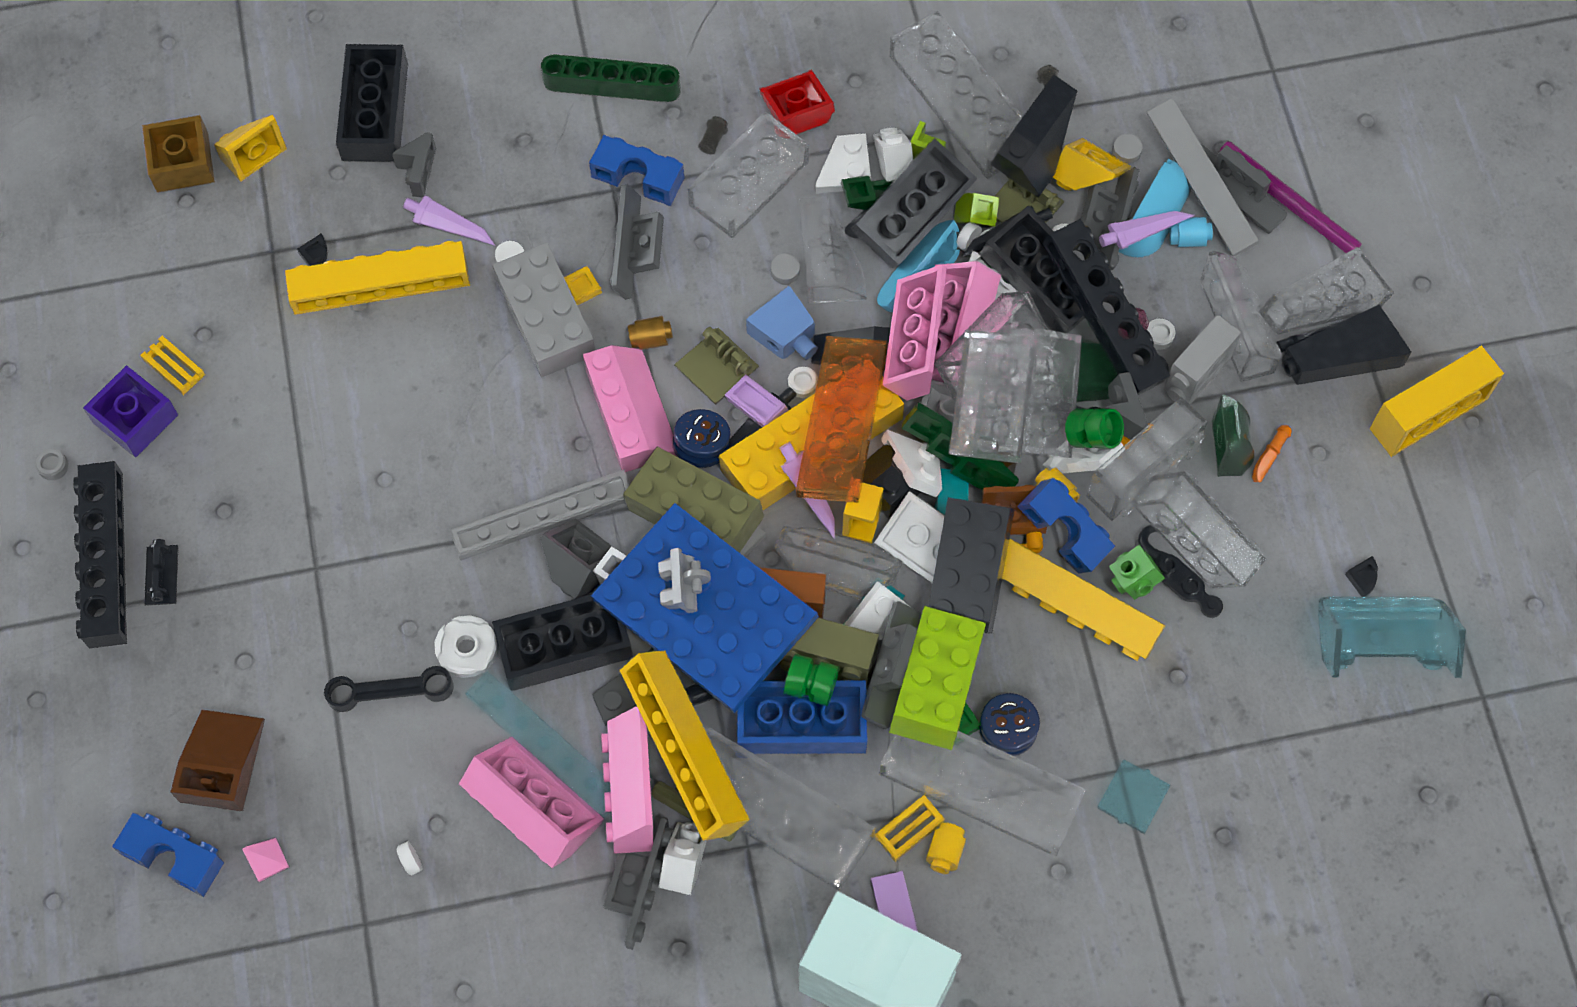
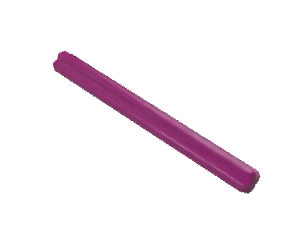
M1227 141L1220 148L1221 151L1227 145L1233 151L1241 153L1245 160L1256 169L1262 170L1271 180L1268 193L1347 255L1354 256L1359 251L1362 245L1359 240L1231 141Z

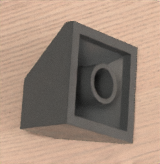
M577 519L542 535L541 543L552 582L559 586L566 595L574 599L591 592L599 584L593 570L611 548V545Z

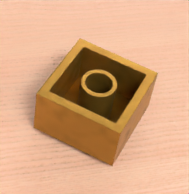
M200 115L142 125L148 175L157 192L215 182L209 135Z

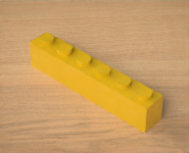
M445 241L440 245L416 246L410 250L386 251L373 256L360 255L343 261L329 260L319 265H299L294 269L285 270L288 300L294 315L470 286L462 241Z
M1009 538L1002 580L1005 579L1014 585L1011 589L1012 591L1027 599L1030 594L1041 600L1039 606L1053 614L1060 610L1068 615L1067 622L1082 630L1085 625L1096 631L1094 637L1108 645L1115 641L1123 646L1122 653L1136 661L1139 660L1140 656L1145 659L1148 658L1166 625Z
M666 651L638 653L619 671L702 840L706 841L730 836L750 819Z

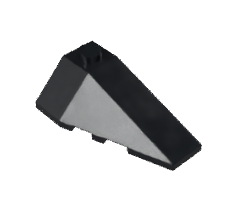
M1053 74L1002 145L990 165L1039 198L1056 173L1077 90Z

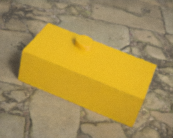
M1481 345L1383 403L1369 429L1392 457L1488 400L1503 377L1504 372Z

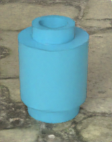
M1192 217L1169 228L1170 245H1177L1178 248L1207 246V240L1213 239L1212 222L1207 223L1206 217Z

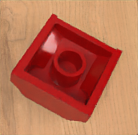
M812 69L784 81L759 88L766 105L776 120L777 130L783 135L794 136L822 126L831 119L832 114L835 112L834 102Z

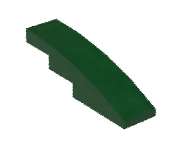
M920 402L915 405L903 420L901 429L927 442L926 451L951 464L950 473L981 490L994 486L1015 487L1019 483V478L983 445L948 419Z

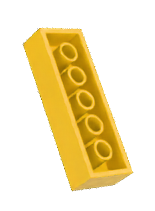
M867 359L720 454V470L732 486L760 500L762 510H765L797 489L780 467L786 462L784 455L779 449L782 445L790 442L797 454L805 450L815 475H818L902 420L904 402L897 394L883 386V376L871 361Z

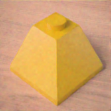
M273 115L238 127L231 133L223 135L214 144L222 162L240 182L287 149Z
M1081 138L1065 145L1053 178L1057 180L1056 184L1063 189L1077 190L1112 180L1130 170L1131 165Z

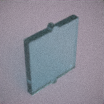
M1123 759L1097 808L1118 819L1117 822L1119 824L1125 823L1145 834L1171 785L1150 774L1149 769L1142 770Z

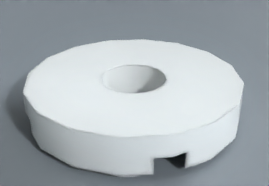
M472 615L458 616L452 619L451 622L439 630L435 639V654L441 667L445 668L451 675L460 678L475 677L485 672L494 663L498 653V644L493 629L483 619ZM469 639L475 643L473 650L468 653L458 651V645L463 640Z

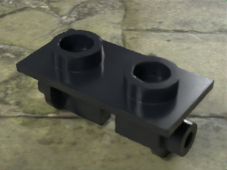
M155 539L153 544L147 547L145 606L176 604L178 545H165V540Z

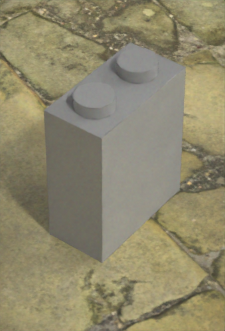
M1217 314L1172 364L1169 373L1171 376L1168 377L1164 388L1168 396L1176 403H1182L1188 408L1231 360L1242 332Z

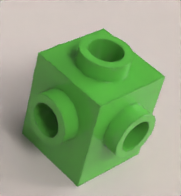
M1140 544L1130 552L1121 554L1116 559V562L1109 566L1115 575L1111 579L1115 587L1121 594L1127 592L1134 600L1149 594L1155 585L1165 579L1151 556Z

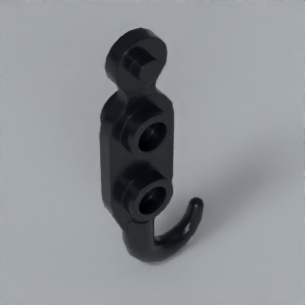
M1158 524L1148 525L1143 528L1138 536V545L1140 544L1151 556L1164 575L1165 579L1162 582L1184 601L1197 602L1205 616L1209 618L1219 616L1223 610V603L1217 596L1208 595L1205 592L1203 580L1178 557L1155 549L1149 543L1148 537L1151 533L1161 532L1167 535L1169 530Z

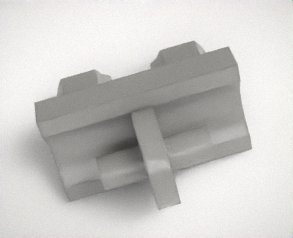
M680 548L671 549L670 558L658 563L661 578L665 581L672 580V587L660 592V603L667 609L681 608L688 613L696 612L697 594L702 593L703 584L710 582V572L701 569L700 561H695L693 556L683 554Z

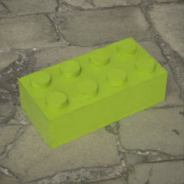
M924 606L889 733L952 750L986 623Z

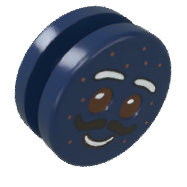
M706 409L686 412L677 420L674 427V452L677 457L697 468L717 465L720 463L719 455L729 448L730 427L727 421L716 412Z
M1004 693L997 695L983 708L979 722V733L984 744L992 752L1008 757L1020 755L1030 749L1036 740L1040 727L1038 711L1031 701L1019 694Z

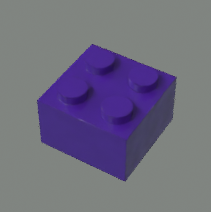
M127 365L83 407L93 424L135 458L178 416L171 401Z

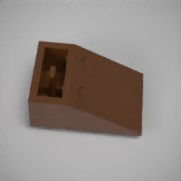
M201 710L178 760L170 793L180 803L243 812L265 719Z

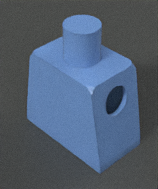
M790 286L746 319L747 334L781 359H786L793 352L797 351L807 360L818 349L810 340L815 334V322Z

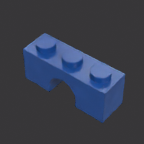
M603 135L589 162L592 178L616 187L619 186L622 178L629 173L637 172L645 176L642 182L644 197L671 206L684 180L683 163H680L677 159L655 154L646 147L633 146L618 137L611 138Z
M1055 478L1041 481L1017 507L1037 529L1049 527L1057 519L1061 520L1067 527L1068 539L1058 552L1078 574L1092 572L1115 547L1109 539V533L1103 527L1093 522L1089 517V511L1082 504L1074 501L1068 494L1069 490L1064 483L1055 480Z
M132 813L112 847L120 855L147 869L159 854L167 851L175 852V864L168 876L175 883L204 897L224 864L216 855L219 850L203 841L199 845L189 841L191 836L176 827H173L172 831L161 827L163 822L148 813L144 817Z

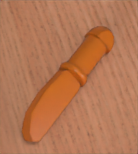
M1281 425L1277 429V433L1272 441L1266 446L1265 451L1258 459L1253 470V482H1262L1277 455L1280 454V449L1292 433L1288 425Z

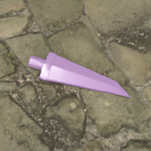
M424 196L420 203L407 198L404 203V209L415 213L413 222L416 224H422L495 245L485 229L435 202L430 197Z
M1172 211L1119 223H1111L1108 225L1110 233L1100 235L1099 242L1102 247L1116 243L1120 250L1125 249L1140 240L1195 215Z
M790 442L782 445L779 449L784 455L786 462L780 467L835 539V518L805 450L797 454Z

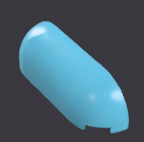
M1170 159L1164 162L1133 219L1181 211L1189 196L1190 185L1177 162ZM1169 228L1128 246V248L1119 249V252L1130 257L1151 255L1161 247L1169 233Z
M954 220L944 221L934 226L896 268L877 296V303L883 309L893 313L897 280L933 268L938 264H949L956 261L960 250H957L956 232L960 231Z

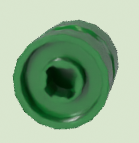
M1076 408L1067 417L1065 423L1066 438L1074 448L1114 449L1120 444L1124 435L1123 418L1116 409Z
M795 654L786 678L784 694L797 698L808 695L811 702L828 706L837 681L839 666L824 661L816 665L813 658Z

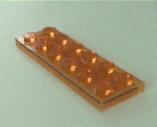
M835 336L826 337L796 486L797 497L859 503L886 358L887 341Z

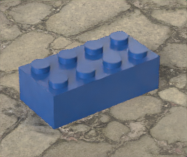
M866 680L836 681L828 706L811 702L808 695L797 698L784 694L786 681H763L737 710L738 754L866 753L867 720L861 716L866 700Z

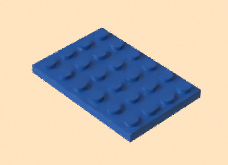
M676 503L671 506L591 595L597 604L656 651H666L673 665L733 713L742 706L819 617L818 613ZM680 548L683 554L693 556L695 561H700L701 569L710 572V582L703 584L702 593L697 594L696 612L688 613L681 608L667 609L660 603V592L671 588L672 580L665 581L661 578L658 563L670 558L671 549Z

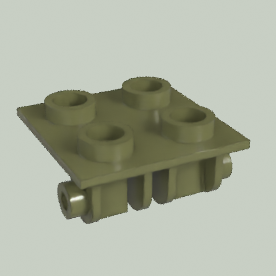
M1007 177L1009 180L995 195V197H1000L997 220L1001 223L1018 214L1028 205H1032L1036 213L1049 208L1054 215L1064 203V200L1059 198L1056 193H1052L1046 188L1038 198L1009 177Z
M708 327L702 334L705 339L675 363L674 366L716 405L745 374L749 376L759 365L719 328L713 329Z

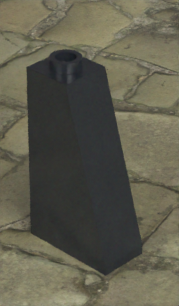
M1380 304L1287 347L1281 361L1286 375L1292 377L1295 383L1299 385L1400 368L1407 362L1411 350Z

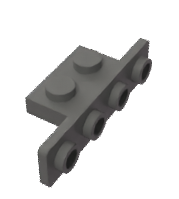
M1201 144L1241 212L1268 234L1271 233L1287 216V212L1266 196L1271 180L1262 170L1256 169L1247 162L1241 153L1233 151L1227 145L1219 152L1217 157Z
M1135 167L1119 176L1114 194L1097 184L1091 186L1088 190L1081 216L1084 225L1091 229L1097 248L1106 255L1110 271L1119 262V247L1116 243L1102 247L1099 242V236L1110 233L1108 229L1109 224L1127 221V218L1130 216L1132 211L1131 201L1139 184L1137 181L1139 169Z
M625 184L621 186V195L618 199L619 215L618 222L616 223V244L613 250L614 264L610 281L613 290L624 299H631L634 273L659 269L664 216L659 212L640 215L641 196L632 187Z
M900 601L893 603L861 714L862 718L883 729L890 728L922 616L921 612Z
M665 817L660 819L651 851L619 853L603 905L604 909L632 916L624 942L627 949L633 950L635 942L642 941L646 923L641 922L645 910L650 911L653 904L655 891H651L654 878L660 879L663 864L660 856L663 847L667 848L673 834V829L669 828L668 818Z

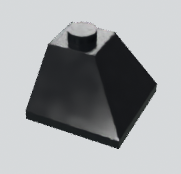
M883 445L848 475V479L852 483L855 480L884 488L881 512L890 519L909 491L916 496L921 491L908 486L902 471L892 459L896 454L891 445Z

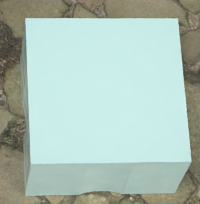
M837 891L799 964V992L828 1007H941L954 981L962 954Z

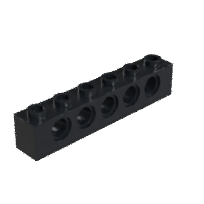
M1079 219L1050 233L1043 242V245L1117 375L1130 372L1138 395L1163 383L1171 376L1168 372V364L1162 356L1158 355L1153 346L1154 341L1148 330H1144L1138 320L1139 314L1137 309L1126 299L1122 283L1118 278H1114L1110 271L1106 255L1099 251L1094 243V235L1091 229ZM1073 251L1081 252L1084 260L1077 259ZM1088 276L1096 278L1099 282V287L1093 286L1089 282ZM1103 302L1111 304L1114 313L1106 311ZM1118 328L1124 329L1128 333L1129 339L1122 338L1118 333ZM1133 354L1139 355L1143 359L1144 365H1138L1133 359Z
M115 461L77 465L78 477L73 479L74 491L78 495V505L74 506V517L79 526V533L74 535L75 548L79 552V562L75 563V575L80 584V591L75 593L76 606L80 610V620L76 621V634L89 649L127 644L123 473ZM103 494L99 500L92 501L96 495ZM104 522L102 527L93 530V527L97 523ZM105 550L101 557L93 558L98 551ZM105 579L101 586L94 587L98 580ZM106 608L101 616L94 617L97 610Z

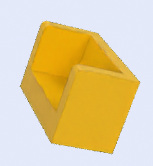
M853 480L843 513L842 537L867 544L873 542L882 511L884 488Z

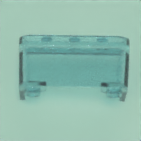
M1323 597L1319 599L1318 619L1322 660L1333 678H1339L1340 669H1346L1347 665L1353 664L1355 657H1415L1418 662L1423 664L1424 668L1439 670L1442 669V666H1447L1455 678H1462L1466 629L1443 600L1433 597Z

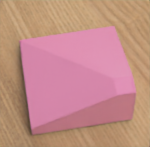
M276 838L242 849L259 882L289 868Z

